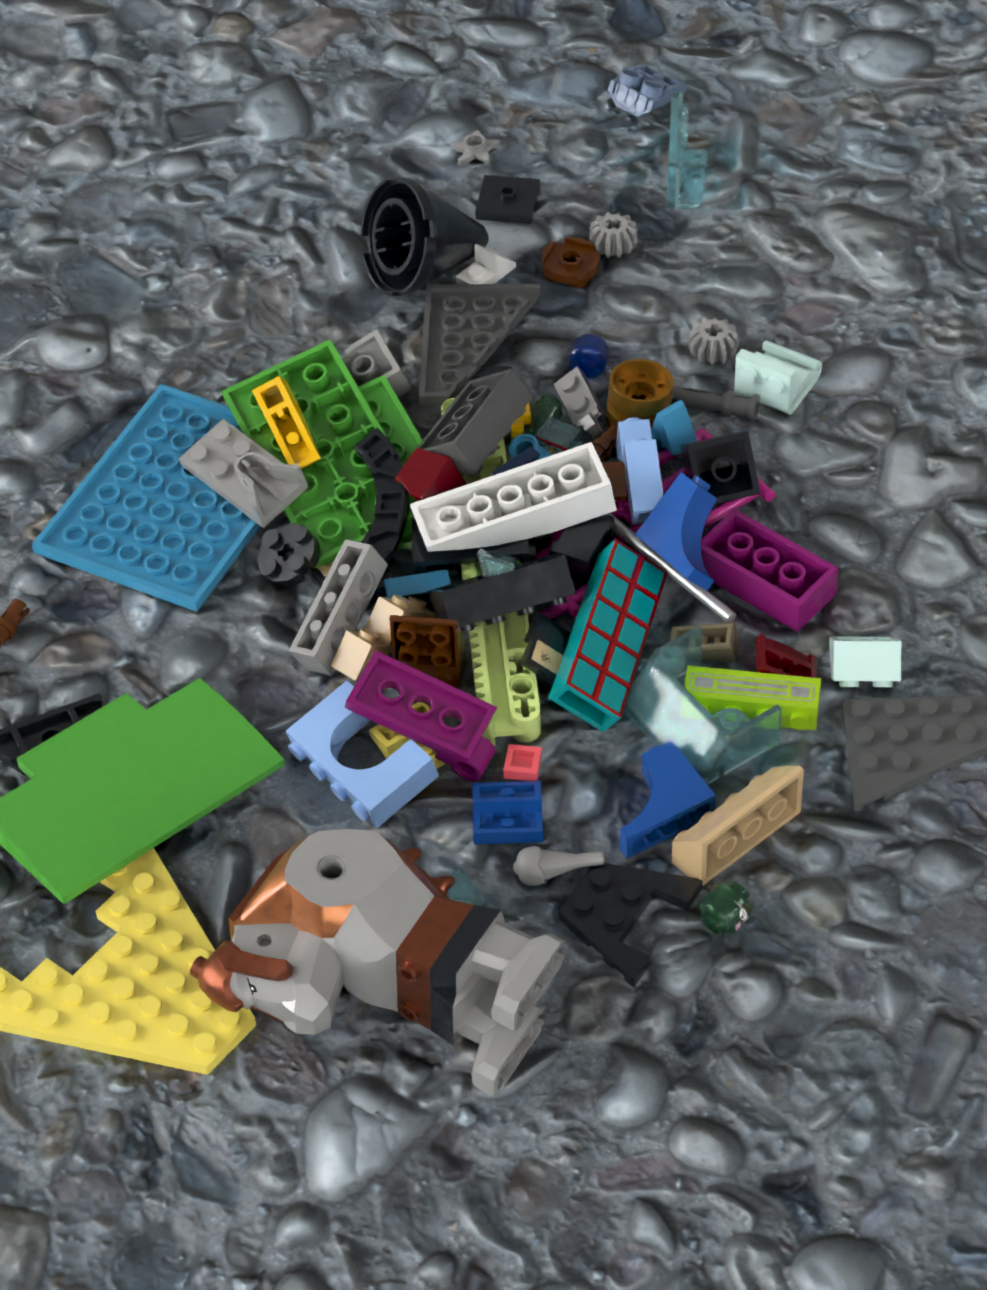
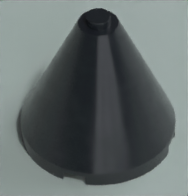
M405 177L383 180L375 187L368 198L361 222L360 236H367L368 253H362L365 269L375 287L389 296H407L416 292L474 257V245L478 244L486 247L489 239L488 233L482 224L418 182Z

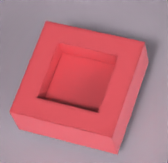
M508 744L503 768L504 779L538 781L542 760V747Z

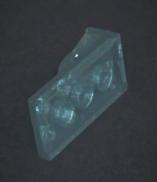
M672 92L668 161V209H699L707 181L704 167L708 158L705 149L687 148V144H682L687 143L688 122H683L688 121V104H683V92ZM694 177H700L701 179L695 180V179H693V178H694ZM684 181V191L680 193V187Z

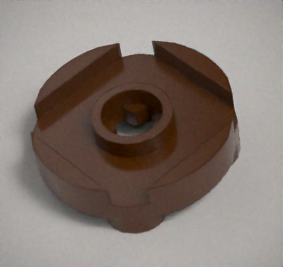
M565 238V243L557 245L556 241L548 244L542 253L544 278L560 284L572 285L575 288H582L599 271V252L595 251V246L591 242L582 238Z

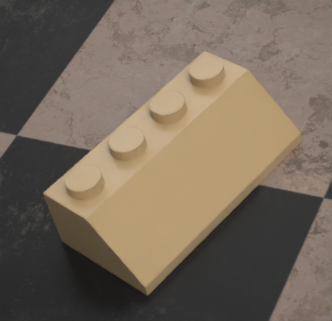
M799 765L772 767L763 775L755 776L743 790L731 794L720 807L713 812L705 813L697 824L677 834L672 841V863L688 877L702 880V886H704L801 813L804 769Z

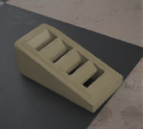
M721 623L671 627L668 655L670 657L716 662H737L740 635L736 624ZM682 638H687V645H681ZM696 639L700 640V644H695Z

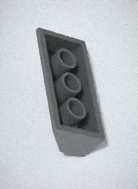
M513 368L471 380L465 385L417 448L450 457L461 476L467 475L472 477L482 470L483 462L497 450V444L502 437L511 431V425L514 421L525 413V407L532 399V396Z

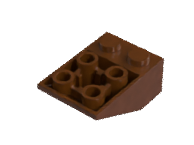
M390 615L393 659L457 689H461L466 653L465 638L458 621Z

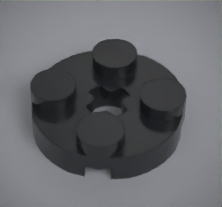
M289 523L276 529L267 530L262 536V545L258 553L259 571L278 586L288 587L302 582L305 579L303 575L310 568L314 570L319 561L320 545L318 540L302 524ZM293 550L294 554L289 555L288 560L285 561L284 555L286 552Z

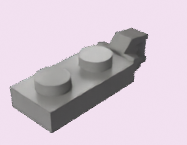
M577 366L554 383V386L573 424L579 430L584 428L593 439H596L603 433L597 418L604 411L584 372Z

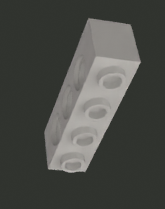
M344 540L289 649V652L306 670L333 676L336 669L330 665L346 630H356L388 566L372 545Z

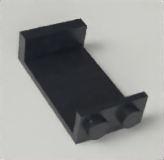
M412 519L414 574L428 572V566L522 558L523 563L536 559L535 544H529V542H535V537L488 547L428 552L416 520Z

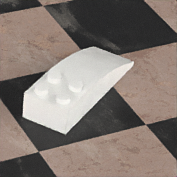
M592 442L410 504L428 552L464 550L526 540L617 511L611 483Z

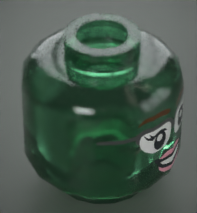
M723 882L717 883L699 905L702 914L700 917L701 922L710 931L719 936H722L724 933L729 935L735 934L752 913V905L748 900L750 897L749 892L736 882H733L732 885Z

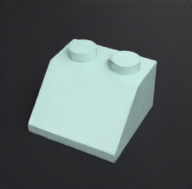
M829 636L831 679L839 681L840 687H859V681H873V687H893V681H901V640L898 638Z

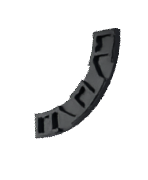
M376 428L354 447L356 454L370 469L376 484L375 518L371 530L367 531L361 543L372 545L388 564L402 539L407 524L409 492L401 482L398 483L395 480L403 465L394 446Z

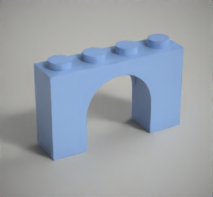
M345 681L286 730L291 742L288 748L299 761L305 759L310 764V770L320 781L326 779L331 784L330 788L341 801L347 799L352 804L351 808L363 822L368 819L378 828L438 778L439 775L433 758L412 739L408 740L386 760L374 767L351 769L341 765L338 762V755L342 746L371 721L345 708L346 700L354 688L350 682Z

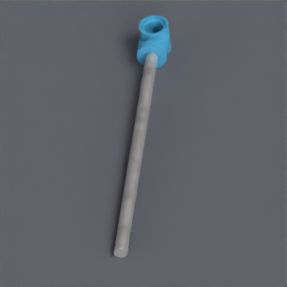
M531 434L518 435L509 445V454L512 459L529 447L534 448L540 453L538 460L552 456L550 452L539 444L535 436ZM608 513V514H605V515H602V516H599V517H596V518H601V517H604V516H607V515H610V516H613V515H612L611 513ZM613 516L615 533L649 561L668 572L667 575L725 622L732 623L735 620L736 613L709 591H705L684 577L637 537L635 532Z

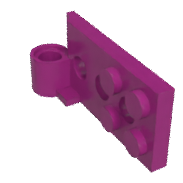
M376 650L346 700V709L435 750L436 759L451 765L453 772L467 781H479L495 753V747L488 739L483 737V734L497 710L496 706ZM386 688H393L398 691L399 696L387 698L381 691ZM422 702L428 705L430 710L420 713L415 711L412 705ZM445 717H455L459 720L460 725L449 727L444 724L443 719Z

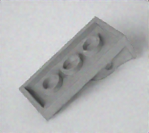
M225 419L217 423L178 458L185 469L262 528L266 527L308 488L302 469L297 463L294 465L282 463Z

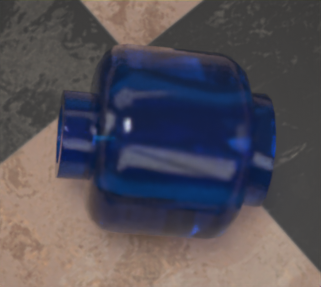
M584 334L578 337L572 344L568 357L569 367L573 370L578 366L584 372L587 379L598 377L606 368L609 358V347L601 337L593 334Z

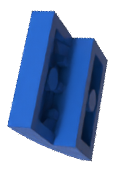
M541 781L473 783L474 845L543 842Z

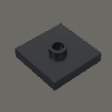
M484 175L475 211L476 219L532 224L540 190V179Z

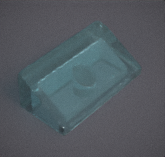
M480 548L477 553L483 577L485 576V578L509 572L516 568L517 559L515 557Z

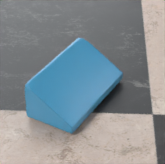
M446 569L389 578L384 580L385 597L392 598L393 594L406 599L409 596L416 598L427 597L428 590L451 584L448 570Z

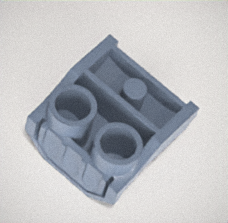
M648 64L630 66L628 69H622L620 76L611 79L608 91L617 107L635 116H640L652 112L653 109L664 106L676 97L683 95L688 85L651 68Z

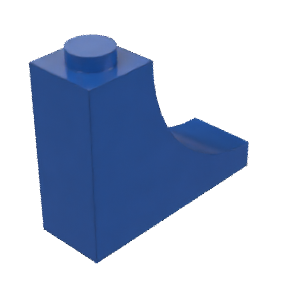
M681 472L635 535L684 577L707 591L714 580L710 577L703 564L701 538L707 517L718 499L708 491L711 485L695 474L693 479Z
M672 740L662 745L653 746L642 754V776L650 788L651 796L643 811L629 824L620 828V851L626 859L676 836L683 830L690 829L699 822L705 813L715 810V793Z

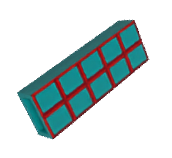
M617 539L612 541L597 556L549 695L550 700L601 732L607 730L622 717L668 572Z

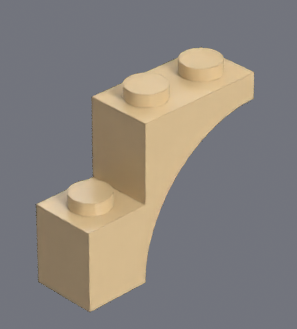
M393 594L392 598L379 596L365 628H361L360 631L346 630L330 666L351 679L358 681L375 650L387 656L392 651L390 615L434 618L436 614L426 609V602L413 596H409L408 599Z

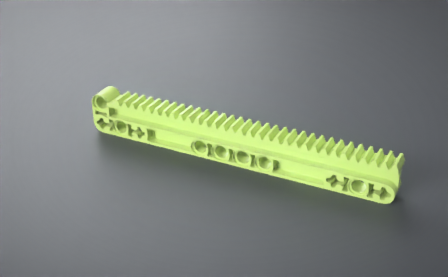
M450 398L443 402L441 416L455 398ZM504 437L497 444V450L483 462V468L479 473L472 477L462 476L466 484L492 476L494 470L507 462ZM520 559L460 563L462 580L514 566L521 562ZM516 611L505 614L506 620L499 623L486 625L485 620L474 623L475 629L468 631L476 698L497 707L483 734V737L488 739L493 746H496L495 737L513 736L517 741L528 743L536 740L541 734V714L536 674L520 664L528 644L524 641L529 629L528 614L517 616Z

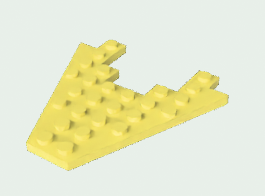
M154 848L100 881V883L115 893L96 910L97 919L117 933L74 975H71L48 958L38 965L23 981H20L0 967V1031L209 1075L256 1026L255 1016L250 1009L241 1008L237 1012H231L218 1006L201 990L198 979L190 975V969L195 959L199 956L208 959L215 949Z

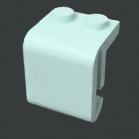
M767 340L763 342L762 350L765 351L764 354L757 351L752 353L741 349L736 355L734 392L738 395L750 397L754 394L760 395L761 404L789 415L795 411L821 374L822 361Z

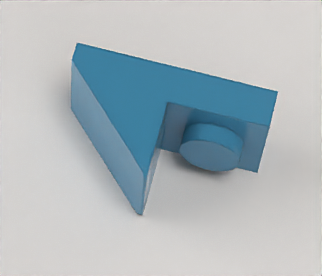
M682 400L656 414L651 435L652 439H656L658 453L667 449L673 456H677L682 453L681 444L697 441L686 406Z

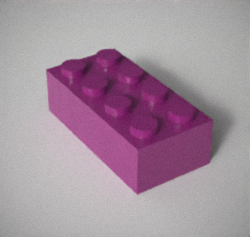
M733 509L701 539L703 564L710 577L714 580L713 583L796 632L836 595L838 567L736 509Z

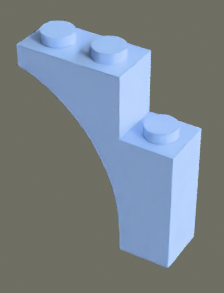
M628 418L618 422L615 450L617 460L624 463L631 522L634 525L643 524L664 495L656 439H652L650 420Z

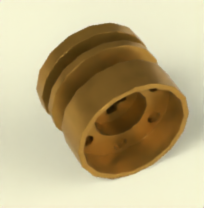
M631 359L616 365L610 373L606 408L607 424H618V422L628 418H640L641 420L649 419L650 428L652 429L656 414L669 407L672 402L674 378L670 371L660 363L649 359Z

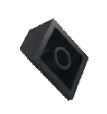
M736 432L680 445L686 475L693 479L696 474L710 484L711 487L708 491L718 499L716 503L761 494L749 432Z

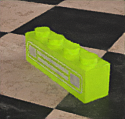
M687 665L682 717L696 720L704 719L816 731L821 678Z

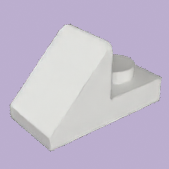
M475 244V261L456 276V284H495L516 268V262L492 249Z

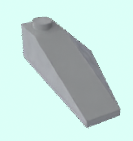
M377 329L351 344L344 351L346 356L342 360L358 387L385 375L398 398L413 389Z

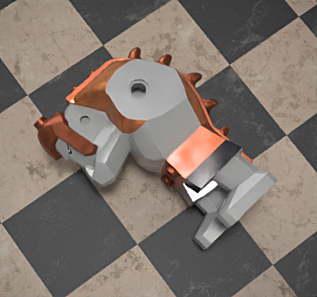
M324 830L313 833L295 843L289 850L282 852L271 862L229 916L231 941H223L208 959L202 956L197 957L191 966L190 975L198 979L201 990L218 1006L231 1012H237L241 1008L247 1010L252 1008L280 1023L284 1022L290 1030L298 1034L315 1035L331 1027L341 989L344 987L352 995L365 1003L399 1012L407 1020L417 1022L453 1046L461 1035L479 1044L471 1073L472 1083L475 1087L495 1097L501 1092L541 1032L544 1021L537 1017L543 1013L545 1007L538 1004L537 1001L561 967L565 955L557 951L563 947L565 941L550 933L533 937L505 924L501 910L450 900L447 891L455 884V878L446 875L439 878L430 877L415 864L422 855V851L418 848L409 847L401 851L376 830Z

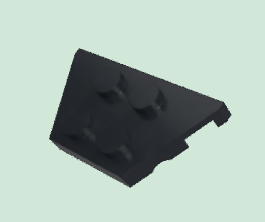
M95 694L0 729V760L28 777L19 769L17 758L102 708L101 694Z

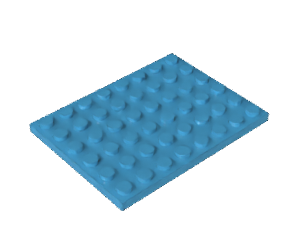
M160 384L32 543L33 553L197 612L261 527L185 469L178 459L222 419H225L241 431L229 407Z

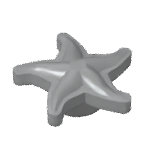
M479 130L466 136L463 142H452V148L463 153L458 158V165H464L474 159L481 160L488 165L490 164L488 152L493 148L500 147L499 140H485V137L480 134Z

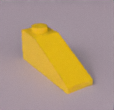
M278 376L253 389L252 392L289 465L297 463L301 469H304L321 460L302 410L288 382Z

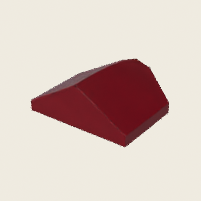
M420 448L414 450L395 477V480L398 483L401 482L410 495L418 501L467 485L450 457Z
M764 634L758 635L756 638L757 672L817 678V661L814 655L809 654L806 656L788 645L765 638Z

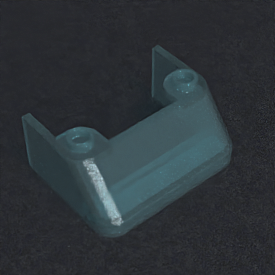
M697 626L653 652L632 684L624 710L627 716L655 745H662L672 740L703 780L709 784L779 744L782 708L777 704L751 720L742 711L734 708L722 709L711 715L677 680L678 677L686 673L687 665H701L703 630Z

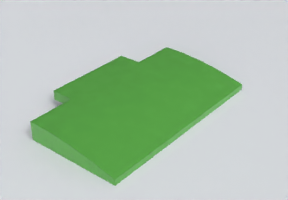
M331 339L221 391L242 433L282 463L288 464L252 392L253 389L278 376L288 382L302 410L321 460L302 469L308 488L287 506L284 512L290 523L304 525L318 540L320 557L315 568L333 562L345 539L362 542L367 531H370L373 525L376 505V484L370 469L356 454L354 447L378 428L394 446L404 466L414 450L423 441L385 375L358 387ZM410 493L408 519L402 537L412 533V519H415L410 504L418 500L411 496Z
M198 678L147 710L129 694L125 693L17 758L19 769L30 780L0 797V845L65 904L285 765V760L231 704L201 678Z

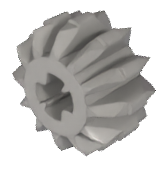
M607 212L606 216L598 215L596 221L591 222L589 242L595 246V250L597 253L599 252V255L606 254L607 258L615 255L620 259L621 254L629 255L631 249L636 248L638 241L636 222L631 221L630 215L621 216L620 212L611 215Z
M715 316L713 320L703 318L701 323H694L688 336V345L692 357L699 358L700 364L707 361L712 366L715 362L724 365L727 359H734L737 347H739V337L735 325L728 324L727 319L719 321Z

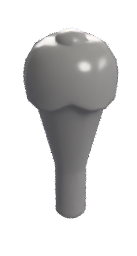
M529 846L519 851L516 862L513 864V870L523 884L539 886L545 880L577 868L603 865L605 863L604 852L596 851L575 854L544 850L538 846Z

